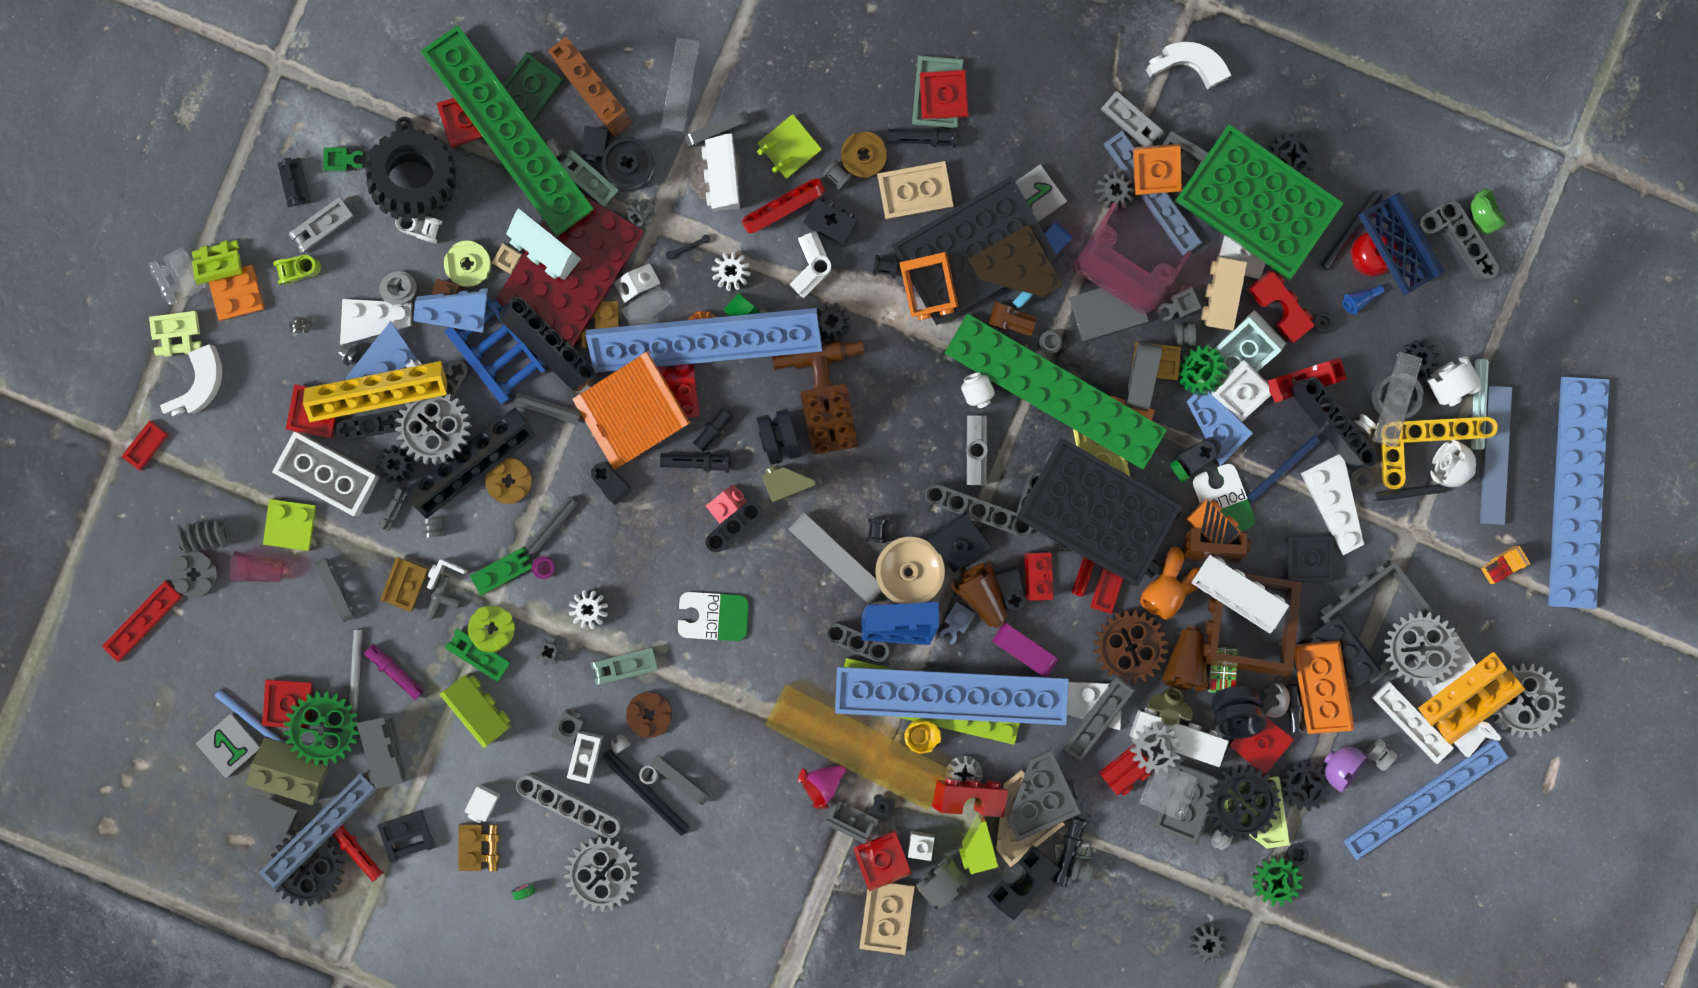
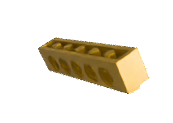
M439 361L305 388L303 405L309 422L444 396L447 395V379L442 362Z

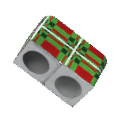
M1218 647L1217 653L1237 656V648ZM1208 664L1207 691L1217 693L1225 688L1236 686L1237 669Z

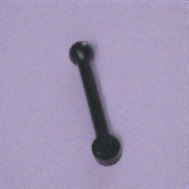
M703 235L701 239L676 251H668L666 253L667 259L673 260L676 255L702 243H709L710 236Z

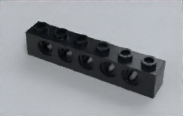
M514 407L469 441L468 445L461 447L462 453L456 451L454 453L455 459L449 456L447 463L441 462L408 487L405 492L414 508L427 519L537 435L527 419Z

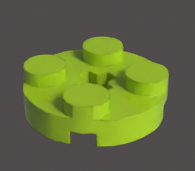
M498 606L478 608L471 616L468 624V635L475 646L481 651L490 653L500 651L512 641L515 631L511 614ZM490 623L498 628V631H494L492 635L488 634V630L485 629V626H489Z

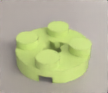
M460 241L454 244L446 254L444 269L447 276L454 283L462 287H475L487 280L491 270V258L483 246L473 241ZM465 258H469L470 261L474 262V266H471L470 270L462 267Z

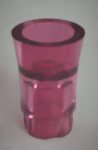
M234 551L230 571L231 583L281 582L284 563L283 560L271 557H261Z

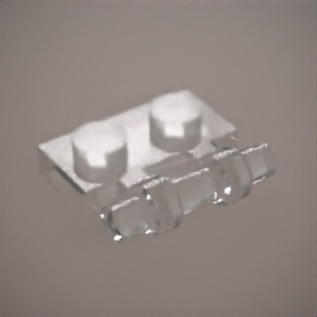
M181 247L163 256L162 258L166 266L160 268L157 260L148 264L152 271L150 274L153 280L157 281L161 288L160 294L163 298H166L169 306L178 302L174 296L178 292L186 299L205 289L204 284L197 285L194 280L192 260L185 247ZM169 273L176 283L172 286H169L165 278Z

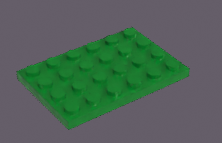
M1228 124L1175 200L1288 280L1293 277L1343 205V202L1230 124Z

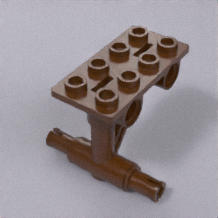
M862 340L844 344L839 341L822 344V352L772 356L774 371L789 367H795V369L812 367L815 382L813 389L800 391L814 455L846 450L858 446L847 383L834 385L830 379L828 364L842 362L845 360L844 357L864 355Z

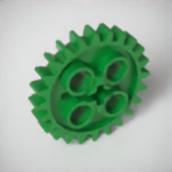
M316 691L314 698L307 693V701L298 698L300 706L292 704L291 708L295 712L286 714L291 719V721H286L283 724L290 727L289 730L283 732V735H290L291 737L286 741V744L293 743L294 746L290 751L298 750V759L305 755V763L314 759L315 766H317L319 760H323L324 765L327 766L328 759L330 758L334 763H337L336 756L339 755L344 759L345 754L343 751H352L349 743H357V740L352 736L359 734V731L354 729L358 721H353V718L358 714L357 712H349L353 707L352 704L344 706L346 698L340 701L337 700L338 693H335L332 698L329 697L328 691L325 692L324 697H321L319 691ZM309 709L316 710L318 712V719L308 721L305 717V712ZM332 712H338L341 714L342 720L338 724H332L329 722L328 716ZM320 722H324L325 727L341 728L343 731L339 733L324 730L323 734H319L318 729L302 728L301 724L319 726ZM306 732H311L315 736V741L311 744H305L301 736ZM327 736H336L338 744L335 747L327 746L325 743Z

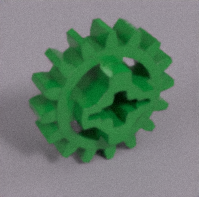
M1199 345L1197 351L1190 349L1189 357L1183 356L1185 363L1179 365L1183 370L1179 372L1178 376L1183 378L1180 380V384L1185 386V390L1197 396L1200 393L1206 396L1208 390L1216 391V384L1222 385L1220 378L1226 377L1222 372L1227 369V365L1223 363L1225 357L1220 355V351L1208 345L1205 348Z
M1272 855L1270 862L1262 859L1263 866L1256 865L1258 873H1252V878L1257 880L1252 882L1253 888H1258L1255 891L1256 895H1263L1262 902L1264 903L1269 899L1271 906H1274L1276 901H1279L1281 906H1284V900L1292 903L1291 896L1298 897L1299 892L1296 889H1302L1303 887L1302 883L1298 882L1303 879L1302 874H1296L1299 871L1298 865L1292 867V860L1289 859L1287 862H1284L1282 855L1279 860H1275V857ZM1289 873L1293 877L1292 884L1287 880ZM1262 877L1268 882L1266 889L1262 886ZM1279 878H1281V881H1282L1281 883H1280V882H1276L1275 884L1273 883V879L1278 880Z

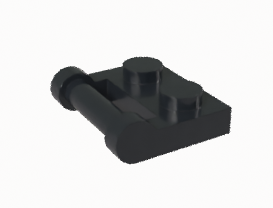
M422 809L377 825L390 863L397 862L398 858L425 849L428 851L435 849V843ZM422 835L423 841L396 850L393 846L394 843Z

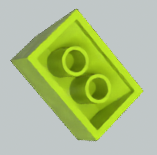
M466 674L439 695L480 745L485 748L512 727L509 724L511 719L503 710L500 712L495 707L496 701L489 693L485 694L481 690L480 686L482 684L474 675Z
M978 813L962 840L963 848L959 849L964 869L969 868L971 874L998 867L984 816Z

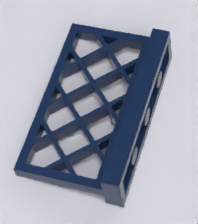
M1400 192L1358 215L1404 296L1445 272ZM1368 215L1376 218L1375 224L1372 223ZM1382 222L1388 224V231L1382 229ZM1381 235L1387 238V245L1382 241ZM1394 242L1399 244V251L1393 249ZM1393 256L1399 258L1398 265L1395 264ZM1405 262L1411 265L1410 271L1405 269ZM1404 276L1410 278V287L1407 285Z

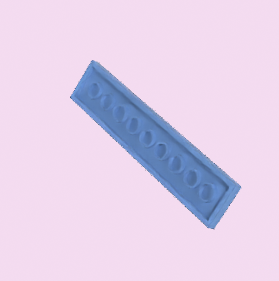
M817 308L586 330L588 348L595 373L617 371L647 351H650V356L657 367L822 352Z
M1561 377L1548 606L1597 609L1609 379Z
M837 666L835 713L1066 725L1069 679Z

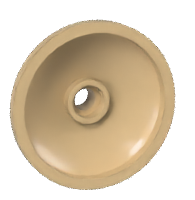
M903 537L894 540L882 550L876 563V579L881 591L887 598L897 604L926 603L938 593L944 581L945 567L941 555L938 554L928 541L918 537ZM906 568L912 570V575L909 577L904 574Z

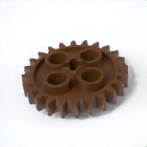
M1124 610L1122 617L1118 612H1115V620L1107 617L1109 623L1107 626L1102 623L1100 624L1103 632H1095L1100 637V640L1093 641L1094 644L1099 645V648L1093 650V653L1100 654L1095 660L1096 662L1104 663L1100 670L1109 669L1106 676L1111 677L1115 674V676L1117 675L1120 678L1123 677V680L1127 683L1129 678H1131L1133 683L1137 684L1138 677L1143 682H1146V674L1154 677L1152 670L1154 668L1159 671L1161 670L1158 662L1166 661L1161 657V654L1168 653L1167 650L1162 649V646L1168 644V641L1161 640V637L1166 634L1164 631H1157L1161 624L1152 625L1154 617L1145 620V612H1142L1138 617L1137 610H1133L1131 616H1129L1127 610ZM1138 625L1142 628V635L1138 638H1133L1131 629ZM1122 628H1125L1129 641L1136 644L1133 647V651L1139 661V666L1135 665L1132 653L1125 650L1128 644L1122 634ZM1117 634L1121 637V643L1117 647H1112L1109 640L1111 636ZM1143 647H1149L1151 650V655L1148 659L1140 657V650ZM1122 656H1128L1130 659V664L1126 668H1120L1118 664Z

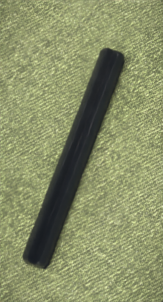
M607 750L602 755L601 759L680 836H683L689 830V825L649 786L643 783L611 750Z

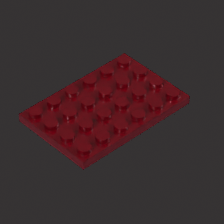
M587 196L585 198L594 211L556 237L545 221L541 225L542 228L581 258L565 280L557 277L556 280L545 272L547 267L541 262L536 265L527 257L529 252L525 251L496 298L502 307L513 297L523 299L573 348L645 234L643 230L602 207Z

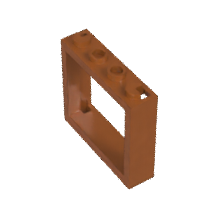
M567 36L548 50L557 66L614 137L633 124L625 109Z

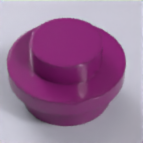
M538 557L532 563V572L539 579L550 578L555 571V564L549 557Z

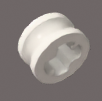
M1360 414V419L1358 421L1355 420L1353 423L1358 429L1369 436L1371 429H1376L1377 425L1364 414Z

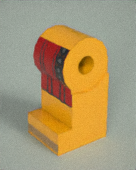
M1512 546L1483 565L1481 570L1489 583L1494 584L1515 571L1530 565V562L1520 546Z

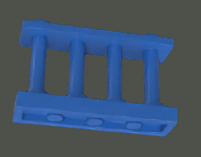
M487 298L489 308L486 309L485 322L494 315L500 320L499 312L503 307L496 299L492 301L490 298ZM504 324L476 347H470L466 342L467 336L473 331L452 327L444 331L502 405L512 400L508 396L511 393L510 390L538 369L543 374L547 372L544 367L546 364L535 356ZM510 333L517 344L491 365L487 364L485 366L480 360L481 354ZM524 351L532 362L508 381L499 384L494 378L497 375L496 372Z

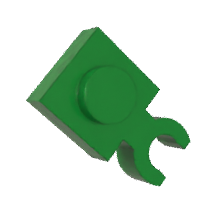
M324 147L323 170L326 172H348V165L356 169H363L364 165L356 164L355 159L358 156H365V153L354 151L349 154L348 148Z

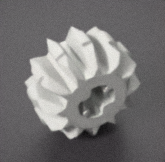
M732 252L731 259H728L727 254L723 253L725 261L722 262L719 258L715 259V262L720 267H712V271L719 272L712 278L713 280L721 279L718 283L720 288L727 283V291L731 290V284H734L736 290H740L737 282L740 281L744 285L747 284V281L742 276H751L750 272L743 271L749 268L750 265L749 263L741 265L744 261L743 255L735 260L736 252ZM735 266L737 268L735 269L737 273L735 276L729 275L728 277L725 275L728 274L726 271L727 267L733 268Z
M584 590L582 591L583 599L578 594L574 596L578 604L570 602L569 606L576 608V610L569 612V615L577 614L578 617L574 619V624L582 620L581 628L584 629L587 626V622H589L590 628L593 629L595 628L594 620L599 625L603 623L599 615L607 617L608 613L601 611V609L608 607V604L600 605L599 602L603 600V595L595 599L596 591L593 590L590 597H588V592ZM593 605L594 609L592 611L594 613L585 614L583 610L586 608H583V606Z

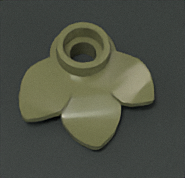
M1169 687L1162 694L1153 695L1148 703L1149 709L1160 712L1159 717L1167 726L1176 725L1180 718L1191 721L1193 716L1191 707L1184 702L1183 693L1175 687Z

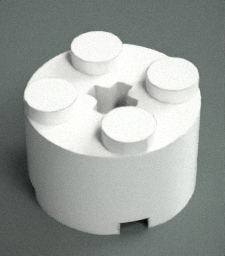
M1468 357L1459 358L1460 363L1456 365L1451 361L1435 370L1433 374H1430L1432 378H1426L1439 404L1454 406L1463 400L1462 396L1467 393L1474 394L1482 389L1481 380Z

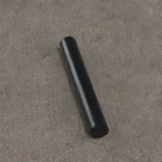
M1437 484L1376 492V500L1378 502L1446 493V486Z

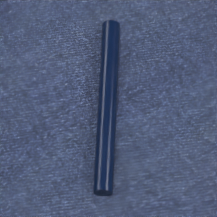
M1314 435L1256 487L1247 498L1254 503L1321 442L1320 439Z

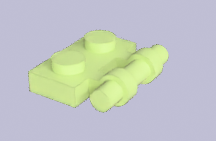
M197 311L149 317L152 340H161L162 346L154 347L155 356L164 355L165 357H171L176 353L188 354L202 347L201 341L192 342L191 339L192 335L200 334ZM182 337L183 343L172 345L171 338Z

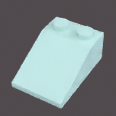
M1254 310L1215 349L1220 351V355L1225 357L1223 363L1227 365V369L1223 370L1222 373L1227 376L1243 360L1258 372L1283 349L1286 342Z

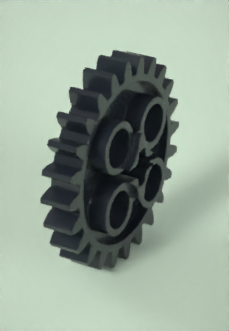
M1239 764L1236 771L1235 768L1229 767L1230 774L1221 771L1223 778L1220 780L1215 777L1214 780L1217 785L1209 786L1213 790V794H1206V797L1210 798L1212 802L1207 803L1206 807L1212 810L1207 815L1215 817L1211 823L1215 826L1219 825L1217 830L1221 833L1225 831V835L1229 838L1233 835L1236 840H1239L1241 834L1246 841L1249 839V834L1257 838V831L1265 834L1264 827L1266 825L1271 828L1273 827L1270 819H1278L1273 813L1274 811L1281 810V808L1275 806V803L1281 801L1279 797L1275 796L1279 789L1272 788L1276 782L1272 779L1268 780L1270 775L1267 773L1262 774V770L1259 768L1254 770L1253 766L1248 765L1245 770L1244 766ZM1246 781V788L1243 791H1239L1240 783ZM1232 789L1239 797L1243 798L1248 805L1258 812V815L1255 816L1248 808L1244 807L1228 790ZM1259 796H1263V802L1256 806V799ZM1231 799V806L1228 809H1224L1225 801ZM1247 813L1248 820L1241 824V817Z
M295 833L291 834V840L296 836ZM288 838L282 840L284 846L280 844L276 846L279 852L290 842ZM331 838L327 839L295 871L294 876H290L276 889V893L284 891L282 899L290 896V904H293L298 899L299 906H303L306 900L308 905L312 906L314 899L320 904L323 902L322 896L329 899L331 897L329 891L335 893L338 890L334 884L340 885L342 883L338 876L345 874V871L340 870L339 867L343 866L345 862L338 861V858L343 854L334 852L338 845L331 847L329 845ZM274 852L271 856L274 858L278 853ZM316 852H319L320 855L309 867V872L301 877L297 885H294L295 879L303 872L305 865L312 860ZM319 861H324L327 864V872L319 869ZM305 879L313 882V890L306 889L304 886Z

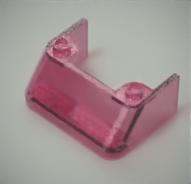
M1113 202L1075 261V268L1079 274L1138 312L1149 313L1156 307L1174 282L1191 252L1187 250L1175 267L1161 263L1153 269L1151 274L1112 249L1116 243L1117 234L1106 222L1117 206Z

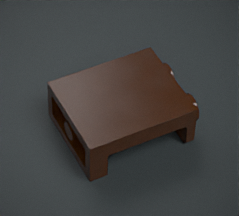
M1191 528L1184 537V560L1206 561L1208 556L1211 555L1223 559L1226 563L1238 564L1250 552L1251 540L1247 539V532H1242L1235 539L1234 544L1200 542L1201 528Z

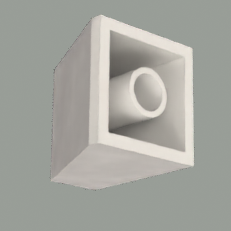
M1456 632L1451 634L1452 637L1458 636ZM1460 638L1454 642V645L1461 646V649L1455 650V653L1460 655L1461 658L1453 659L1458 666L1456 668L1449 667L1452 675L1443 673L1445 681L1442 682L1437 677L1436 685L1434 686L1430 680L1427 681V686L1433 697L1476 665ZM1422 645L1416 651H1420L1421 655L1424 656L1426 651H1442L1443 647H1424ZM1432 654L1429 656L1428 661L1430 665L1434 667L1440 666L1441 658L1439 655ZM1414 656V661L1417 665L1418 661L1417 658Z

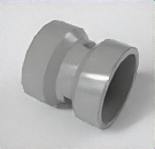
M1381 739L1371 744L1365 752L1369 756L1368 759L1375 761L1376 767L1381 771L1386 770L1398 756L1393 750H1389L1386 747V743Z

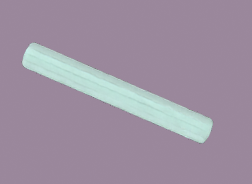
M1487 359L1475 360V371L1481 380L1482 389L1473 394L1472 418L1486 417L1489 367ZM1483 421L1480 425V431L1483 434L1486 432V421ZM1485 438L1471 439V448L1483 450L1485 448Z

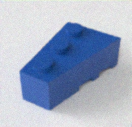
M939 602L891 605L872 604L865 606L862 613V641L930 645L939 628Z

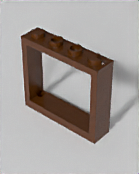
M1245 574L1247 579L1252 582H1258L1265 588L1287 592L1286 604L1289 607L1285 612L1280 663L1217 653L1223 603L1213 597L1209 599L1208 612H1211V618L1207 620L1205 634H1209L1208 643L1205 642L1203 647V656H1206L1205 664L1288 677L1293 672L1302 583Z

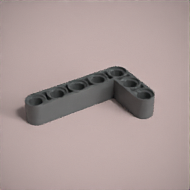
M1033 473L1028 477L1015 512L936 484L926 489L925 499L931 505L959 515L966 512L973 520L1024 537L1029 535L1033 528L1028 526L1025 532H1018L1016 523L1019 520L1016 517L1033 488L1032 479L1039 476L1040 473ZM938 488L941 491L942 497L939 501L935 502L929 498L931 489ZM954 496H960L963 499V506L960 509H954L951 506V499ZM976 504H981L985 508V513L981 517L974 516L972 512ZM997 512H1003L1006 515L1007 519L1003 525H998L994 521V516Z

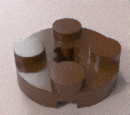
M646 691L636 695L626 709L628 726L640 737H657L664 733L671 723L672 707L669 701L661 694ZM647 708L650 711L654 710L656 713L653 715L654 720L652 721L643 717Z

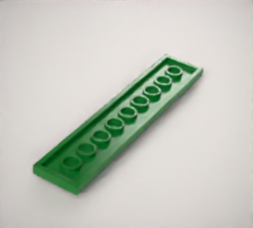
M459 25L420 51L556 237L594 211L593 207Z
M968 313L944 352L975 372L987 375L992 382L1143 470L1167 429Z

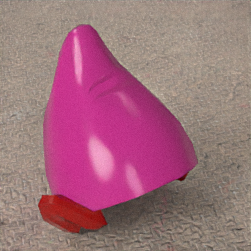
M844 766L819 768L811 772H807L803 768L799 772L797 783H802L804 789L814 802L813 807L827 809L829 808L828 803L833 799L840 780L846 772V768Z

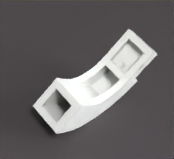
M1179 42L1166 46L1162 51L1165 57L1163 58L1162 55L1153 58L1149 61L1151 65L1146 69L1149 77H1152L1176 65L1189 66L1199 73L1207 90L1228 80L1231 76L1226 64L1217 53L1204 45L1194 42Z
M208 344L188 353L195 370L194 383L191 389L183 396L160 405L163 414H171L172 417L178 416L186 412L184 408L187 409L189 414H196L207 407L214 399L222 380L221 359L214 345Z

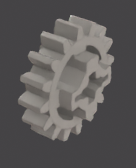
M1153 723L1152 729L1145 725L1144 733L1136 732L1139 736L1138 740H1131L1136 744L1135 747L1130 748L1131 752L1136 753L1132 759L1133 761H1140L1138 763L1140 769L1146 766L1145 772L1148 774L1152 769H1154L1156 775H1159L1160 769L1167 773V766L1175 767L1176 765L1173 760L1180 759L1176 751L1182 750V747L1175 744L1180 739L1178 737L1172 738L1174 731L1171 729L1166 732L1165 725H1162L1160 729H1158L1155 723ZM1155 734L1153 739L1144 740L1149 735ZM1165 737L1170 742L1171 750L1166 748L1164 744ZM1158 743L1161 751L1154 754L1151 747L1156 746ZM1141 748L1147 753L1146 761L1141 755ZM1164 757L1167 758L1164 762L1157 764L1158 760Z

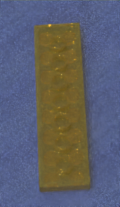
M787 684L784 686L765 723V726L926 810L929 809L933 802L936 780H944L949 771L945 766L922 754L911 751L910 748L845 714L835 713V709Z

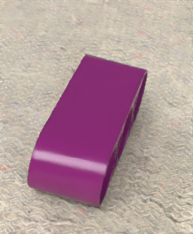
M1007 623L1001 626L992 639V642L1043 677H1048L1059 661L1054 655Z

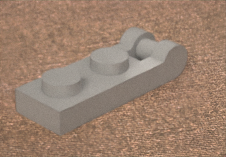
M1117 91L1101 108V111L1138 141L1142 147L1154 146L1153 143L1156 139H1160L1164 135L1162 129ZM1145 128L1150 131L1147 137L1141 133Z
M338 197L292 230L288 235L293 241L297 242L299 245L298 249L304 254L355 216L342 198ZM306 231L311 235L307 240L303 236Z

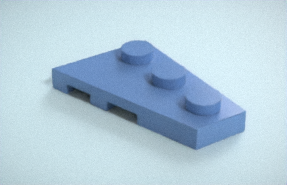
M488 288L471 293L461 291L459 294L454 295L435 294L418 296L415 300L414 321L483 333Z
M390 320L346 376V379L349 380L403 369L411 362L410 359L415 361L417 357Z
M1209 390L1206 396L1201 393L1199 396L1193 394L1187 400L1205 438L1214 437L1220 442L1221 451L1216 456V459L1221 466L1253 433L1220 403Z

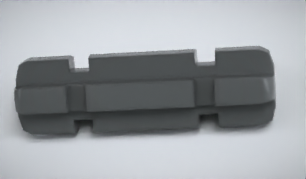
M400 487L395 489L393 493L394 498L390 499L383 513L385 516L384 518L381 517L378 523V527L385 531H390L394 524L392 521L396 520L403 506L402 501H405L408 496L405 490Z

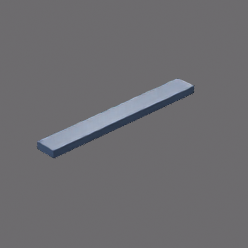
M1490 740L1475 750L1470 757L1463 758L1343 839V842L1356 860L1360 859L1509 758L1497 740Z

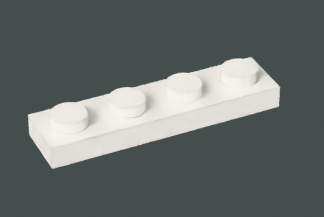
M1390 682L1385 683L1371 697L1435 764H1438L1454 749Z

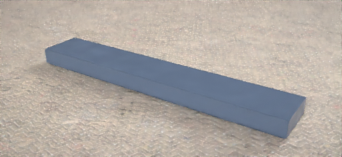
M1122 130L1103 145L1121 171L1126 174V178L1128 180L1132 179L1131 185L1134 187L1133 148L1135 147ZM1167 192L1139 195L1182 256L1203 243Z
M1488 386L1486 417L1494 419L1497 422L1498 429L1494 436L1485 438L1480 524L1505 525L1512 387ZM1486 421L1485 434H1488L1491 431V425Z
M360 773L259 874L276 890L378 789H375V786Z

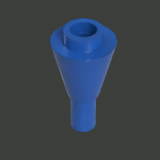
M1378 285L1370 290L1345 294L1342 301L1343 307L1348 313L1356 315L1373 298L1383 294L1384 288L1382 285Z

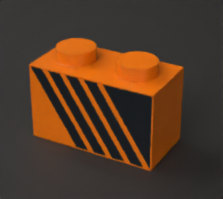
M1204 499L1185 518L1194 528H1201V535L1209 543L1229 544L1240 533L1236 528L1239 524L1231 516L1226 518L1220 512L1222 507L1213 499L1211 501Z

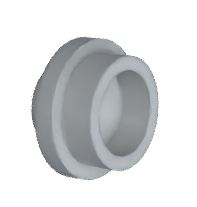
M1216 830L1211 836V845L1214 848L1223 850L1230 845L1233 837H1227L1225 831L1221 833Z

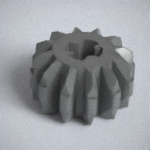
M1117 171L1112 172V179L1107 173L1104 174L1105 182L1102 180L1097 182L1102 188L1096 189L1095 194H1103L1097 201L1101 203L1106 200L1105 209H1108L1110 204H1113V211L1118 210V203L1123 209L1126 208L1125 200L1128 202L1133 200L1132 196L1128 194L1135 192V188L1127 187L1133 182L1132 179L1126 182L1123 181L1126 174L1122 173L1120 178H1118ZM1114 186H1117L1120 196L1118 193L1116 196H1113L1110 187L1113 189Z
M1202 924L1200 925V933L1193 929L1192 932L1196 935V938H1188V941L1193 943L1188 949L1190 952H1194L1193 957L1195 959L1201 957L1203 964L1207 962L1208 958L1214 964V956L1217 955L1218 958L1222 959L1223 955L1220 953V950L1227 951L1228 948L1223 945L1227 938L1221 936L1223 931L1220 928L1215 931L1213 924L1209 925L1208 930ZM1207 939L1212 942L1208 949L1204 946Z

